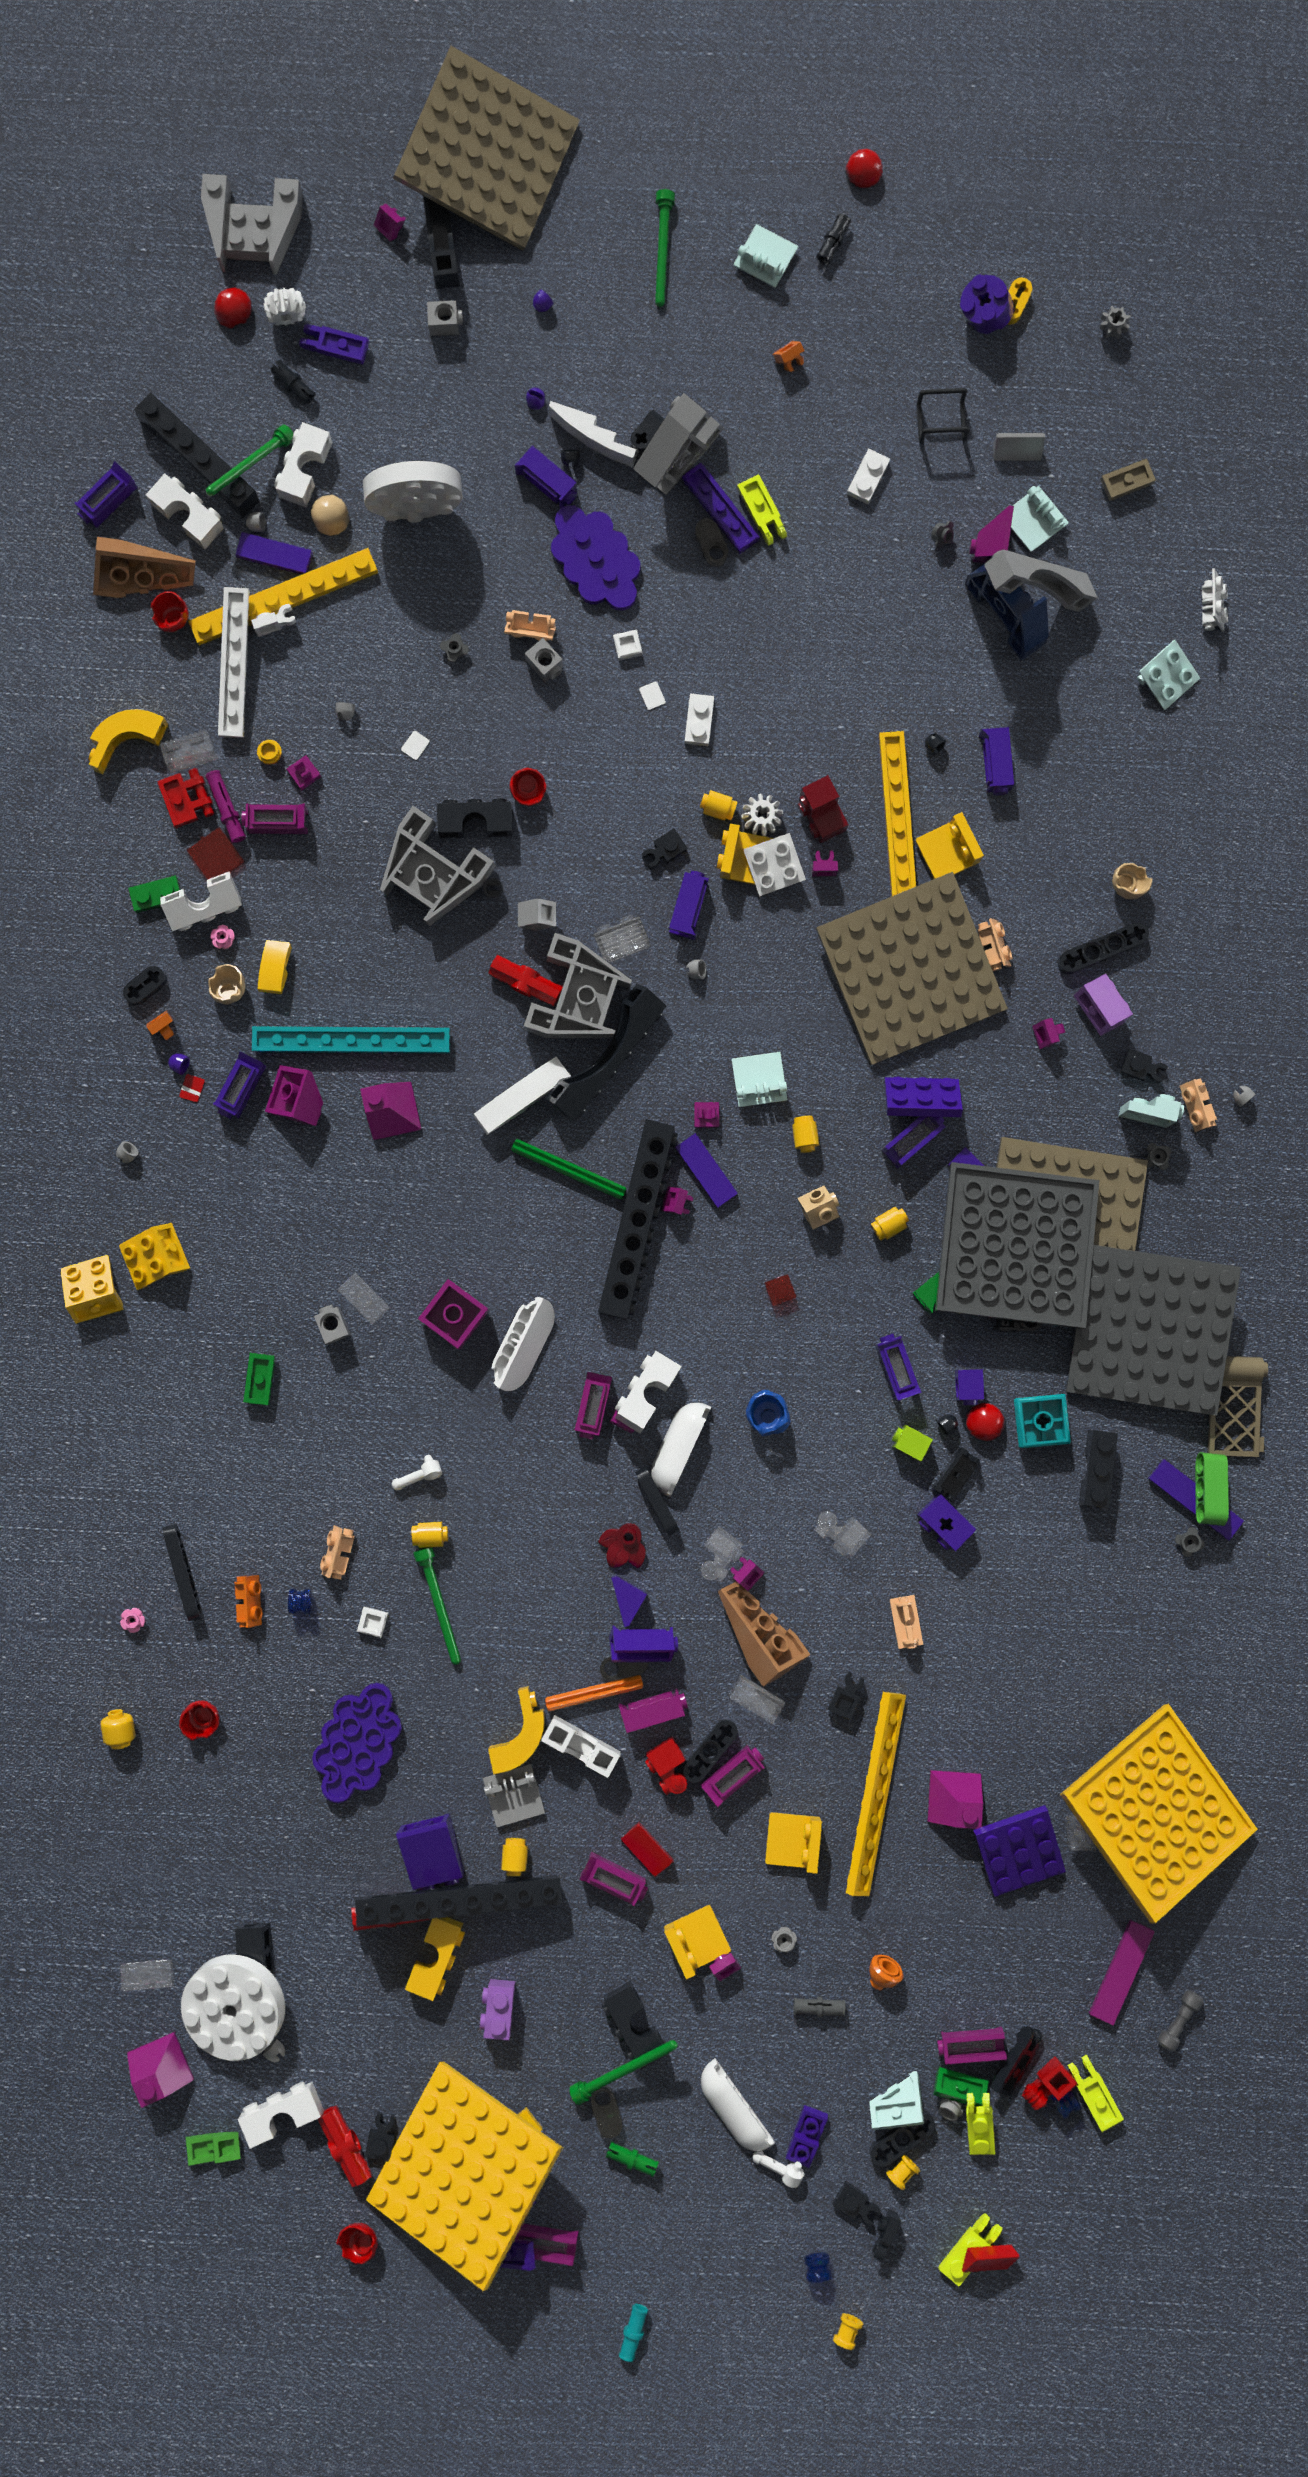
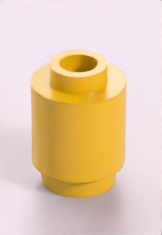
M710 790L709 795L704 793L700 808L704 809L703 814L723 821L725 819L732 820L737 801L732 800L730 796Z
M813 1116L794 1118L792 1130L795 1149H800L801 1153L815 1151V1147L820 1144L817 1123L814 1121Z
M893 1207L876 1217L875 1221L871 1223V1227L880 1241L885 1238L888 1240L908 1228L906 1223L909 1219L902 1208L898 1210L896 1207Z
M442 1522L418 1523V1526H412L413 1546H419V1548L443 1547L444 1542L448 1541V1527L443 1526Z
M506 1838L502 1849L501 1870H505L506 1875L521 1876V1872L527 1870L528 1846H526V1839Z

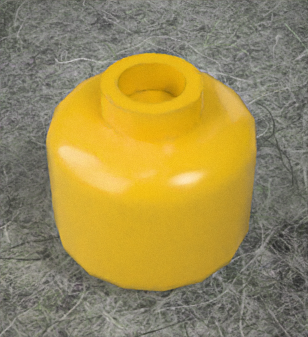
M121 1709L112 1710L100 1722L103 1743L110 1746L111 1749H123L128 1747L136 1736L133 1717L128 1713H123Z

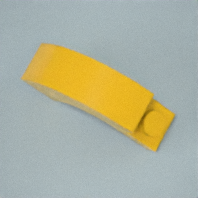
M138 709L125 710L111 715L98 725L90 737L97 746L89 754L90 767L94 771L103 774L116 747L129 739H143L159 746L168 727L167 721L160 715Z
M529 1686L519 1688L518 1690L523 1713V1728L513 1740L492 1745L488 1749L493 1774L510 1771L528 1760L539 1745L544 1730L545 1713L544 1709L534 1711L533 1707L537 1706L535 1691L530 1692Z

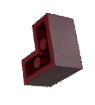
M829 775L803 787L799 797L800 803L797 804L803 817L807 816L810 822L808 828L814 839L818 838L820 843L847 831L849 825L838 805L839 795Z

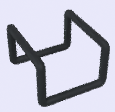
M966 388L927 389L919 392L917 399V421L920 444L924 442L925 435L929 433L962 432V441H967L970 428L966 427L965 419ZM962 393L960 398L961 427L923 429L921 408L923 395Z

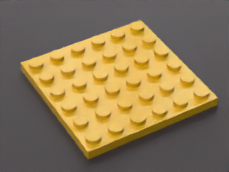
M1169 1704L1159 1708L1060 1794L1150 1923H1156L1258 1830Z
M439 2062L397 2140L389 2161H386L366 2201L481 2290H488L563 2147L445 2062Z

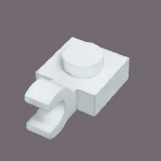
M285 604L281 606L277 614L275 612L271 614L265 612L259 614L256 619L251 620L258 637L281 630V626L295 624L296 619L294 616L285 617L286 612L292 611L291 605Z

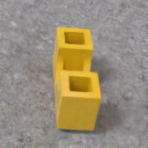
M449 1917L432 1918L424 1942L432 1944L437 1949L439 1958L430 1964L416 1960L405 1988L406 1991L431 2001L434 2000L436 1994H442L446 1980L442 1979L445 1969L451 1970L456 1956L451 1955L455 1945L460 1947L465 1932L461 1931L462 1922Z

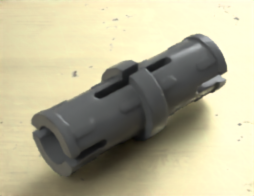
M817 1997L816 1999L794 1998L793 2014L816 2015V2018H822V2015L845 2017V2000H823L822 1997Z

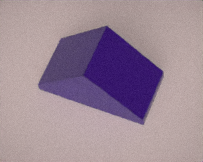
M615 1575L611 1578L623 1624L626 1627L631 1624L647 1593Z

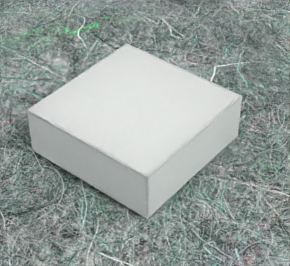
M637 630L613 635L619 661L642 656Z
M364 1606L357 1632L382 1638L388 1613Z

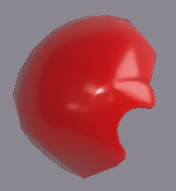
M861 149L850 156L845 171L851 183L860 188H870L881 178L883 166L880 157L873 150Z
M228 288L221 291L214 304L216 319L221 325L228 328H233L240 323L245 324L252 313V304L247 293L237 288Z
M165 591L157 595L151 603L154 616L152 620L159 629L164 632H175L185 626L189 617L188 606L175 592Z
M523 768L516 771L512 776L509 789L512 798L519 804L532 806L542 801L546 792V783L543 775L536 769Z
M980 1403L973 1406L967 1414L966 1426L970 1434L975 1438L991 1441L1000 1437L1004 1431L1005 1418L1001 1410L995 1405Z
M204 1700L195 1701L182 1711L179 1727L182 1734L192 1741L198 1738H208L217 1730L220 1715L217 1708L211 1703Z
M353 2223L340 2231L336 2244L341 2247L343 2258L350 2260L354 2264H365L375 2256L378 2239L375 2231L366 2223Z

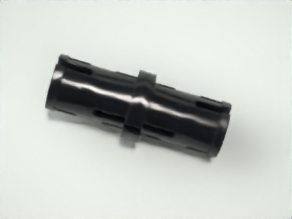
M838 214L832 228L826 232L824 236L825 241L816 255V258L821 263L830 264L836 249L842 245L843 236L851 224V219L847 215Z
M282 360L276 361L275 363L278 365V368L273 364L270 370L271 373L285 384V388L289 392H294L305 405H308L311 402L308 396L313 400L316 393L301 380L302 377L298 373H293Z

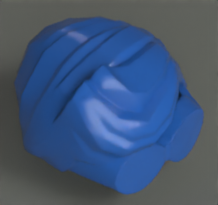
M762 1390L751 1397L746 1409V1418L753 1429L761 1436L779 1434L789 1427L791 1422L786 1402L781 1395L769 1390Z

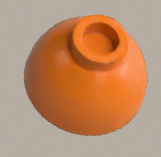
M875 1955L872 1958L869 1967L870 1983L875 1989L891 1988L901 1982L903 1971L894 1959L886 1955Z

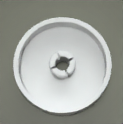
M408 461L394 463L372 471L363 480L366 508L374 514L385 517L387 521L408 519L409 522H420L422 518L450 514L463 499L460 473L453 467L437 462Z
M222 1955L202 1965L188 1981L181 1999V2014L187 2032L200 2048L220 2059L240 2061L260 2054L278 2034L284 2021L285 2000L278 1981L262 1964L241 1955Z

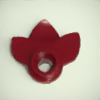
M626 1523L619 1529H608L603 1532L598 1543L608 1548L606 1559L609 1567H620L628 1561L634 1567L639 1568L644 1562L646 1549L641 1543L642 1532L637 1525ZM631 1533L634 1538L627 1540L625 1534Z

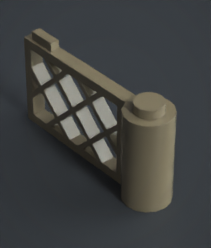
M1227 1356L1222 1386H1226L1233 1394L1223 1403L1219 1402L1218 1413L1224 1409L1231 1419L1221 1428L1215 1421L1216 1415H1209L1208 1453L1225 1456L1259 1457V1452H1264V1437H1260L1261 1390L1263 1378L1268 1375V1364L1264 1362L1262 1357ZM1231 1386L1239 1388L1235 1391ZM1245 1387H1255L1254 1398L1247 1404L1239 1393ZM1237 1397L1244 1407L1234 1416L1226 1405ZM1246 1410H1249L1254 1416V1421L1249 1427L1245 1428L1238 1418ZM1236 1422L1243 1432L1235 1440H1232L1225 1430L1232 1423ZM1221 1434L1231 1442L1224 1450H1214L1215 1439ZM1246 1434L1253 1440L1252 1451H1243L1237 1445ZM1232 1447H1235L1238 1451H1236V1450H1230V1449H1231Z

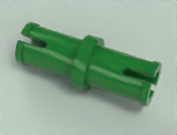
M611 2141L609 2149L618 2152V2154L608 2150L605 2158L626 2165L628 2170L633 2168L653 2178L655 2170L646 2165L657 2169L659 2161L639 2154L638 2150L634 2148L632 2151Z

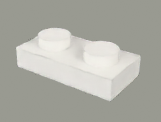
M868 448L847 491V495L869 504L890 459Z
M690 694L684 744L709 746L714 696Z

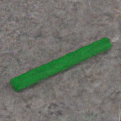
M516 1139L513 1143L511 1150L514 1153L617 1199H623L626 1193V1187L526 1142Z

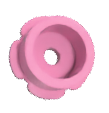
M219 925L217 929L212 930L210 938L213 940L212 944L216 948L227 949L233 944L235 934L232 929H228V926Z
M138 1608L126 1609L121 1615V1627L124 1630H129L130 1633L138 1632L140 1627H143L145 1624V1617ZM131 1618L135 1619L134 1623L130 1621Z

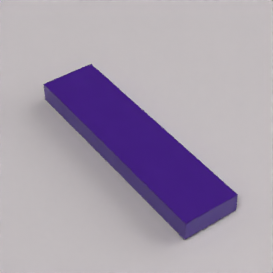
M699 463L682 476V481L739 554L759 541L760 537L702 463Z
M1162 1459L1148 1479L1196 1516L1195 1482L1165 1459ZM1229 1509L1228 1521L1225 1526L1207 1525L1230 1541L1244 1520Z

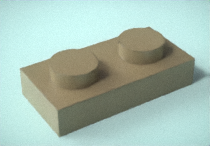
M1147 459L1105 474L1100 479L1109 501L1153 485L1156 481Z

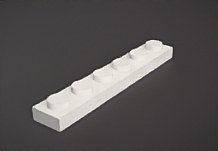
M224 587L218 720L219 737L244 738L250 592L248 588Z

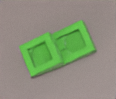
M220 2132L185 2137L188 2166L214 2161L216 2164L241 2159L238 2132Z

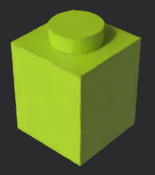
M904 1425L902 1429L898 1427L891 1439L895 1442L892 1446L893 1448L917 1461H922L933 1441L930 1437L907 1425Z

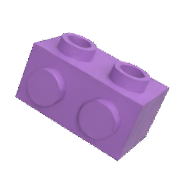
M1106 974L1085 984L1074 995L1100 1036L1122 1025L1133 1015L1129 1005L1123 1000L1116 990L1115 984Z
M490 1979L488 1988H483L482 2004H487L486 2014L481 2013L480 2030H484V2038L510 2039L515 1981Z

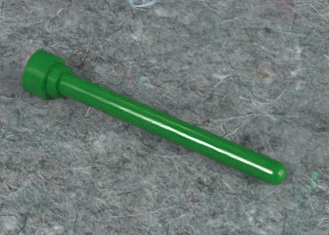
M661 189L656 192V205H658L660 210L655 304L658 307H662L665 304L669 211L675 204V193L668 189Z
M284 424L278 427L270 441L208 486L206 494L214 496L277 447L289 446L292 443L293 431Z
M429 1547L414 1551L415 1561L419 1562V1566H422L451 1663L458 1665L461 1662L460 1654L432 1562H434L433 1557L435 1556L433 1548Z
M670 2040L588 2083L579 2081L571 2085L569 2091L572 2100L577 2105L583 2104L589 2100L592 2092L673 2052L678 2047L677 2042Z

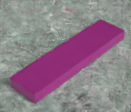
M1131 1919L1129 1920L1090 2008V2015L1114 2025L1155 1933L1154 1930Z

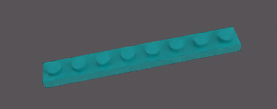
M252 1026V1052L450 1054V1028Z

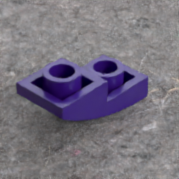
M806 2105L803 2106L785 2159L795 2163L800 2162L803 2166L810 2168L819 2145L820 2136L828 2120L827 2113Z

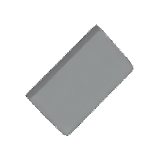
M998 433L993 443V458L995 461H1039L1043 455L1045 434Z

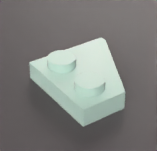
M917 2071L910 2073V2076L898 2085L894 2084L885 2094L878 2095L870 2101L871 2122L874 2130L924 2124L919 2073Z

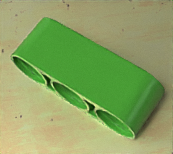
M1199 1452L1196 1457L1195 1492L1196 1520L1198 1523L1225 1526L1228 1521V1460L1225 1455Z

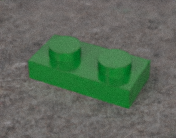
M176 875L128 888L135 913L161 907V897L181 890Z
M256 1353L249 1354L244 1403L270 1405L276 1356Z
M939 2067L936 2073L933 2095L967 2104V2093H973L975 2106H983L982 2097L983 2093H987L988 2081Z

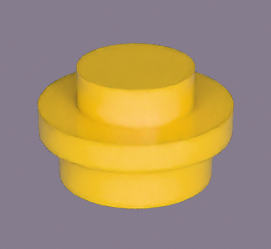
M265 740L259 744L257 755L261 762L271 765L280 760L282 750L276 741Z

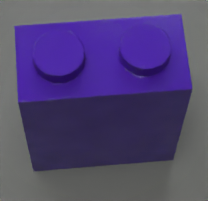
M450 1814L402 1825L399 1828L396 1836L413 1890L434 1889L435 1884L443 1882L445 1886L459 1882V1878H462L464 1875V1870Z

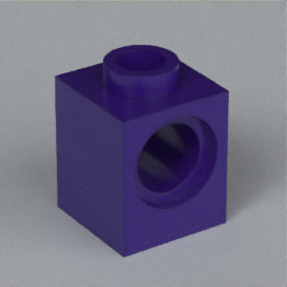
M983 1369L955 1371L956 1400H963V1405H978V1400L984 1399Z

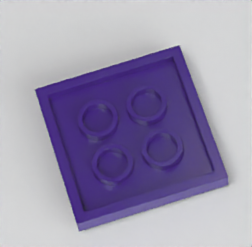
M1045 1805L973 1830L994 1897L1066 1872L1050 1815Z

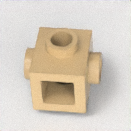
M825 1186L797 1198L802 1212L812 1229L839 1217L836 1207L840 1206L834 1192L829 1194Z

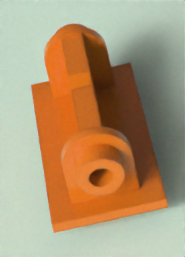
M259 1575L238 1576L237 1582H234L235 1598L244 1599V1604H236V1622L239 1623V1627L262 1625L263 1611L260 1601L261 1584L259 1582Z

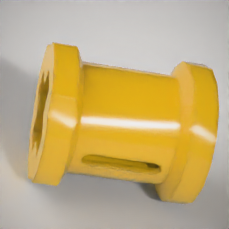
M905 2154L901 2157L902 2160L892 2171L888 2170L886 2173L891 2181L901 2190L906 2188L905 2184L914 2174L920 2172L918 2166Z
M843 2313L841 2315V2326L838 2334L834 2335L833 2341L845 2349L854 2350V2341L858 2330L863 2327V2322L853 2315Z

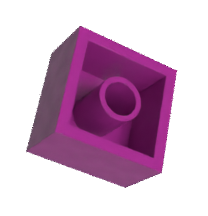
M447 1279L418 1319L460 1350L490 1310Z

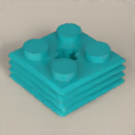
M1065 1394L1014 1399L1018 1446L1020 1448L1070 1444ZM1040 1414H1042L1043 1418L1048 1419V1423L1044 1424V1428H1041V1425L1036 1423V1419L1040 1418Z

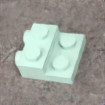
M1161 1094L1160 1097H1155L1151 1101L1134 1098L1133 1101L1130 1100L1120 1107L1119 1117L1167 1128L1176 1123L1177 1119L1180 1120L1182 1118L1184 1105H1181V1102L1175 1101V1097Z

